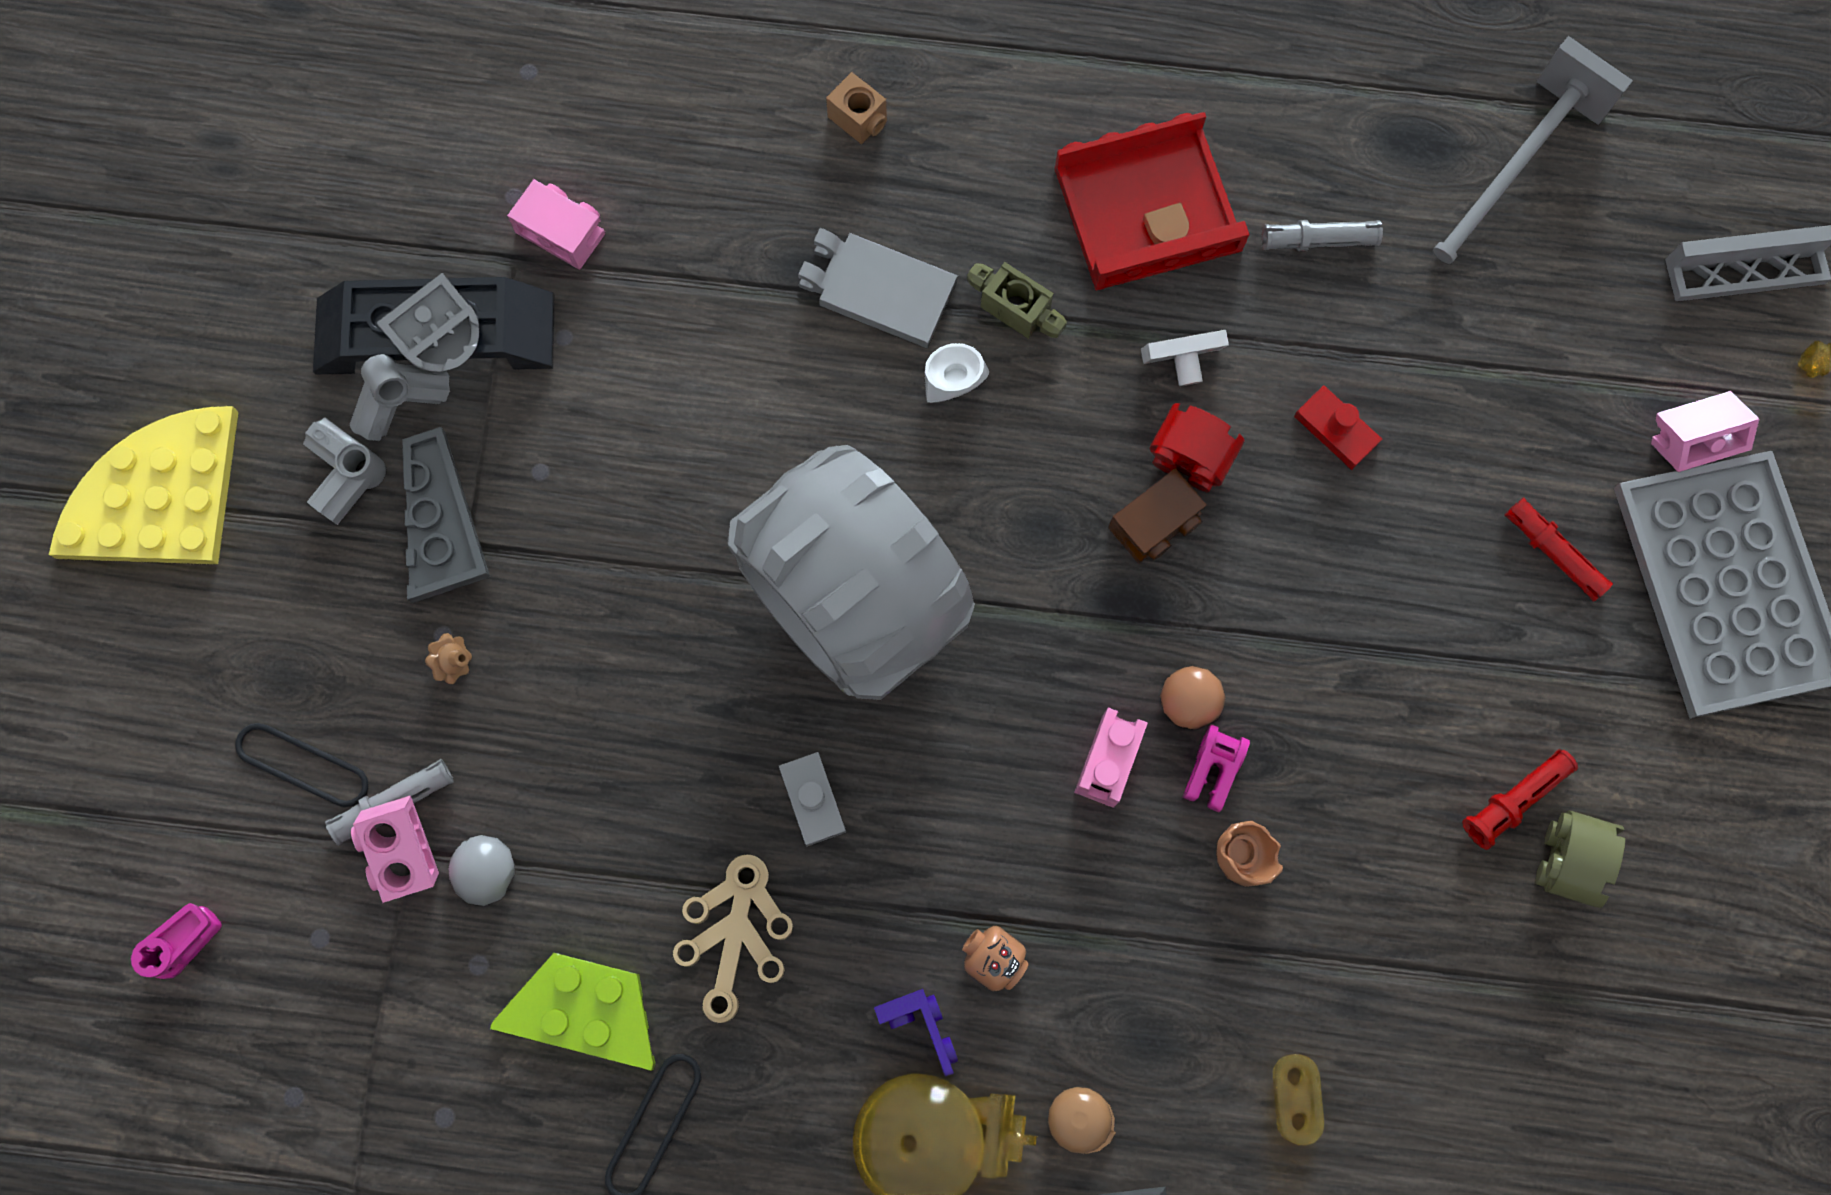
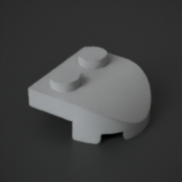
M443 273L377 322L381 330L410 363L420 369L432 372L448 371L462 365L473 354L479 338V323L473 308L467 304Z

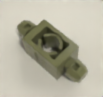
M1006 262L1003 263L996 275L993 274L994 270L979 263L974 264L967 275V280L976 290L982 291V309L1028 339L1038 326L1040 327V332L1049 337L1058 338L1067 325V321L1055 309L1050 311L1054 293ZM1019 296L1026 303L1014 305L1007 298Z

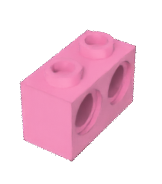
M411 796L361 811L353 823L354 827L351 828L352 841L358 852L363 851L369 865L366 867L367 881L373 891L378 890L382 902L384 903L433 887L439 871ZM385 823L392 826L396 836L387 838L379 835L375 825ZM402 863L408 867L410 874L398 876L391 871L389 865Z

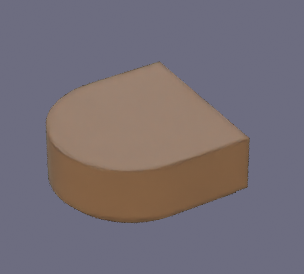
M1181 202L1146 213L1143 217L1147 232L1155 244L1185 237L1189 230V221Z

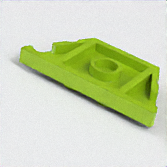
M553 953L495 1018L490 1027L492 1030L651 1071L655 1067V1059L652 1056L648 1034V1020L643 1007V993L639 974L558 953Z

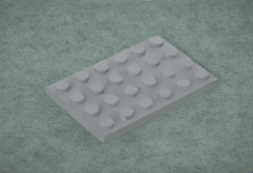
M1773 451L1697 466L1681 472L1674 471L1622 482L1614 487L1690 719L1831 687V614Z

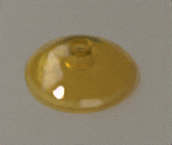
M907 1074L887 1081L878 1087L865 1101L854 1127L853 1153L861 1178L874 1195H962L969 1188L979 1170L983 1154V1132L975 1108L965 1094L956 1086L932 1075ZM908 1135L914 1136L917 1141V1147L913 1152L907 1151L904 1147V1140Z

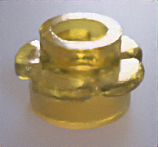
M1817 340L1803 352L1798 361V367L1807 372L1806 376L1814 378L1817 375L1825 376L1831 371V343L1826 345Z

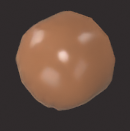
M1195 666L1184 667L1171 674L1165 680L1160 694L1164 713L1175 725L1188 729H1199L1217 720L1222 713L1226 699L1221 681L1209 670Z
M1253 821L1231 824L1218 840L1216 850L1217 862L1227 879L1239 885L1249 887L1269 884L1283 869V866L1278 862L1280 843L1260 824Z

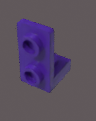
M921 989L874 1007L879 1024L888 1021L891 1029L915 1021L913 1012L921 1009L945 1077L954 1074L951 1064L958 1062V1058L950 1037L948 1036L943 1039L940 1037L935 1022L942 1020L943 1017L934 994L926 997L924 990Z

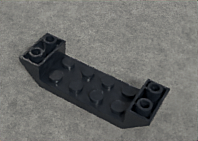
M507 277L447 278L467 304L471 305L478 319V343L469 359L507 358L513 370L553 369L555 298L553 292ZM433 279L343 281L319 296L316 306L313 373L315 375L355 374L356 362L367 361L370 357L381 354L390 356L395 361L407 360L377 325V322Z

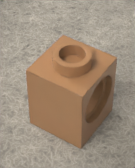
M853 72L826 97L828 118L860 144H863L870 135L876 136L879 134L887 122L886 99ZM857 108H863L867 110L863 113L853 112V110Z

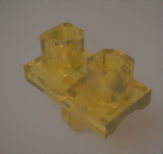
M990 1093V1097L969 1099L968 1122L985 1124L987 1128L985 1142L966 1140L963 1147L962 1164L982 1171L981 1177L993 1179L996 1177H1007L1008 1160L1022 1162L1023 1145L1036 1146L1037 1136L1025 1134L1026 1116L1013 1115L1015 1095Z

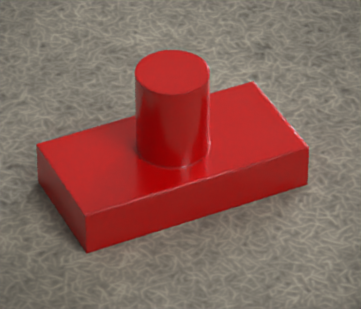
M1324 385L1294 415L1304 427L1351 470L1382 440L1375 431L1359 418V411L1354 405L1343 403Z

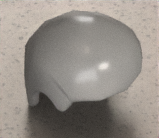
M483 835L471 837L468 841L462 842L452 855L448 868L449 880L455 893L468 904L481 906L502 899L515 875L510 849L498 838Z

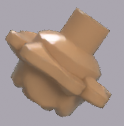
M445 633L439 641L429 644V656L426 657L425 663L432 669L433 677L436 681L445 680L447 684H454L459 676L466 675L469 672L467 664L471 660L472 654L466 649L462 637L453 638L449 633Z

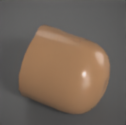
M1074 1087L1064 1090L1054 1099L1049 1109L1048 1125L1051 1135L1059 1146L1070 1152L1088 1154L1100 1151L1110 1144L1116 1134L1114 1132L1115 1118L1110 1105L1100 1094L1090 1088Z

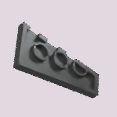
M438 427L402 439L403 477L407 510H405V526L407 527L408 536L406 566L409 568L407 600L415 603L489 578L490 574L445 431L442 427Z

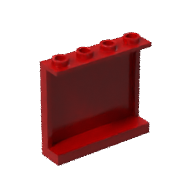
M1205 112L1194 115L1190 113L1180 114L1171 121L1160 124L1145 123L1133 131L1121 134L1111 132L1103 135L1098 140L1087 143L1073 142L1058 150L1054 169L1096 291L1243 251L1250 234L1245 221L1236 222L1203 131L1207 117ZM1181 202L1189 221L1187 235L1159 244L1153 243L1143 222L1144 214Z

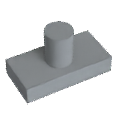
M816 752L780 765L779 769L806 846L846 833L819 753Z

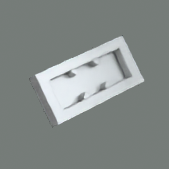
M1226 330L1149 343L1141 348L1143 364L1174 359L1179 386H1187L1203 382L1198 354L1218 351L1229 344Z

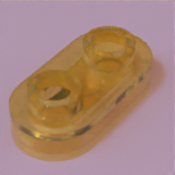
M1301 1054L1285 1055L1277 1061L1273 1069L1277 1127L1280 1134L1287 1141L1297 1145H1310L1320 1138L1324 1130L1320 1073L1317 1065L1309 1057ZM1292 1068H1297L1301 1073V1080L1296 1085L1291 1084L1288 1080V1072ZM1297 1113H1301L1305 1118V1125L1300 1130H1296L1292 1126V1118Z

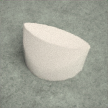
M948 344L934 351L928 358L925 366L927 402H941L959 397L983 383L989 375V369L981 354L975 348L966 344Z

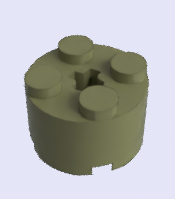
M1571 810L1566 813L1562 812L1558 822L1552 820L1548 826L1545 845L1552 847L1548 862L1542 860L1538 867L1535 884L1543 886L1547 893L1595 908H1602L1609 896L1601 894L1606 883L1615 885L1620 871L1625 838L1617 835L1624 831V827Z

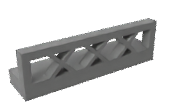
M1831 225L1682 242L1665 259L1675 301L1826 284L1831 280V275L1824 251L1831 246ZM1811 257L1815 274L1806 275L1792 265L1797 258ZM1768 262L1780 270V273L1775 279H1767L1755 271L1759 263ZM1730 266L1742 274L1743 277L1738 283L1731 284L1717 275L1722 267ZM1692 270L1704 278L1705 282L1701 287L1686 289L1682 272Z

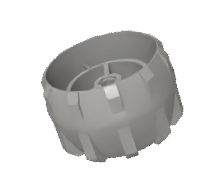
M833 446L817 451L804 463L784 473L770 490L730 521L729 550L736 557L740 571L754 592L801 651L840 690L849 696L861 699L882 700L922 665L934 659L948 643L968 628L975 603L969 582L963 570L932 524L898 487L895 481L870 459L851 446Z

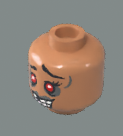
M992 926L983 933L978 929L975 930L967 939L962 949L967 953L964 961L965 971L991 991H999L1003 988L1007 990L1012 989L1022 978L1028 967V961L1025 960L1026 949L1023 944L999 926Z

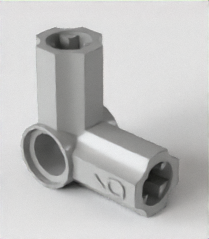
M385 354L370 357L361 368L364 385L353 413L350 427L355 434H359L367 440L380 441L382 436L387 435L397 406L401 405L404 401L440 404L441 401L446 402L450 392L449 374L447 371L432 372L420 369L415 365L397 364L392 357Z
M324 417L321 421L313 422L305 432L306 437L303 445L334 469L309 498L307 503L338 525L366 489L374 488L383 481L386 467L380 457ZM366 460L364 467L356 472L358 464Z

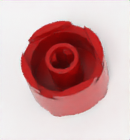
M1175 403L1172 405L1149 447L1155 456L1152 464L1166 473H1170L1176 468V470L1190 476L1188 483L1204 492H1210L1212 486L1222 485L1245 440L1240 433L1236 440L1230 436L1228 432L1231 426L1220 418L1190 405L1186 412L1179 411L1180 403Z

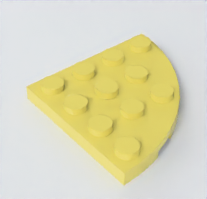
M223 406L181 412L139 429L112 447L85 474L69 497L54 531L49 555L56 559L218 564L238 411L233 406Z

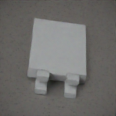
M820 228L814 239V244L817 245L814 254L831 259L826 272L804 261L798 277L801 278L799 287L822 294L819 299L820 306L928 349L956 285L958 275L852 233H849L846 242H843L835 234Z

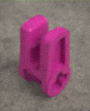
M1210 724L1199 746L1196 756L1197 760L1183 798L1189 801L1197 800L1203 785L1207 783L1206 778L1211 766L1216 765L1219 768V774L1213 790L1209 792L1210 798L1207 807L1219 813L1224 806L1234 778L1245 759L1250 740L1243 737L1237 740L1218 732L1219 728Z
M192 903L185 905L136 945L131 955L133 969L144 977L159 979L176 977L221 929L222 924L220 920L207 907H198ZM159 951H163V952L160 954V956L158 957V956H157V953H158ZM159 961L162 962L160 966H156L159 963Z

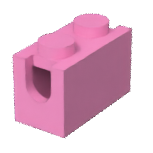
M533 179L507 215L516 234L579 270L605 235L604 229L597 226L601 221L600 214L592 206L584 202L578 205L568 199L566 193L553 184L545 186Z
M1729 391L1657 413L1656 422L1661 431L1660 434L1652 437L1651 444L1677 472H1681L1752 450L1759 418Z
M1107 708L1101 718L1074 793L1114 808L1120 802L1148 723L1137 719L1136 722L1125 721L1116 716L1118 711ZM1091 784L1108 789L1110 792L1098 790L1092 787Z

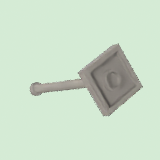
M1568 36L1557 49L1537 80V83L1560 99L1444 243L1439 242L1434 247L1433 253L1435 256L1447 264H1451L1456 259V251L1572 107L1599 125L1633 80Z

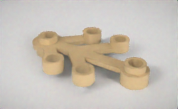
M742 855L735 858L727 868L726 881L702 897H692L684 903L682 909L684 918L691 923L700 924L708 918L710 910L734 896L731 913L691 941H680L673 950L674 960L681 966L690 967L699 961L700 955L725 939L715 989L710 990L703 1000L705 1015L708 1019L717 1023L730 1021L738 1012L739 1001L732 990L742 942L758 964V974L763 981L775 983L783 977L785 971L783 962L771 954L748 918L752 899L767 919V931L771 937L777 940H784L793 931L792 920L780 912L765 889L769 879L766 865L761 859L753 855ZM745 868H750L755 873L754 880L749 884H743L739 880V874ZM695 902L701 903L704 907L702 916L697 919H693L689 915V907ZM779 918L785 919L788 923V929L782 935H777L772 930L773 922ZM685 945H691L695 951L693 959L688 962L682 961L679 956L680 949ZM769 961H774L779 966V973L774 978L766 977L763 972L764 965ZM719 996L724 997L728 1002L726 1011L721 1014L716 1013L712 1008L713 1000Z

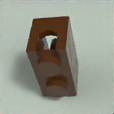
M1175 468L1112 517L1108 528L1138 564L1147 557L1154 561L1172 546L1169 542L1170 539L1179 532L1184 537L1187 536L1203 522L1200 518L1202 514L1200 511L1207 504Z

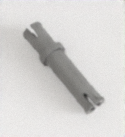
M1299 220L1297 224L1290 225L1265 224L1262 228L1261 241L1264 250L1296 248L1298 252L1308 251V248L1379 246L1382 242L1383 228L1381 227L1382 223L1380 220L1318 224L1309 223L1308 220Z
M439 759L418 773L416 772L371 798L365 796L359 799L358 805L325 821L326 828L333 841L340 845L352 838L351 828L354 827L353 823L361 811L407 796H411L413 803H416L438 789L454 782L453 777L444 761ZM383 823L375 825V829L383 825Z

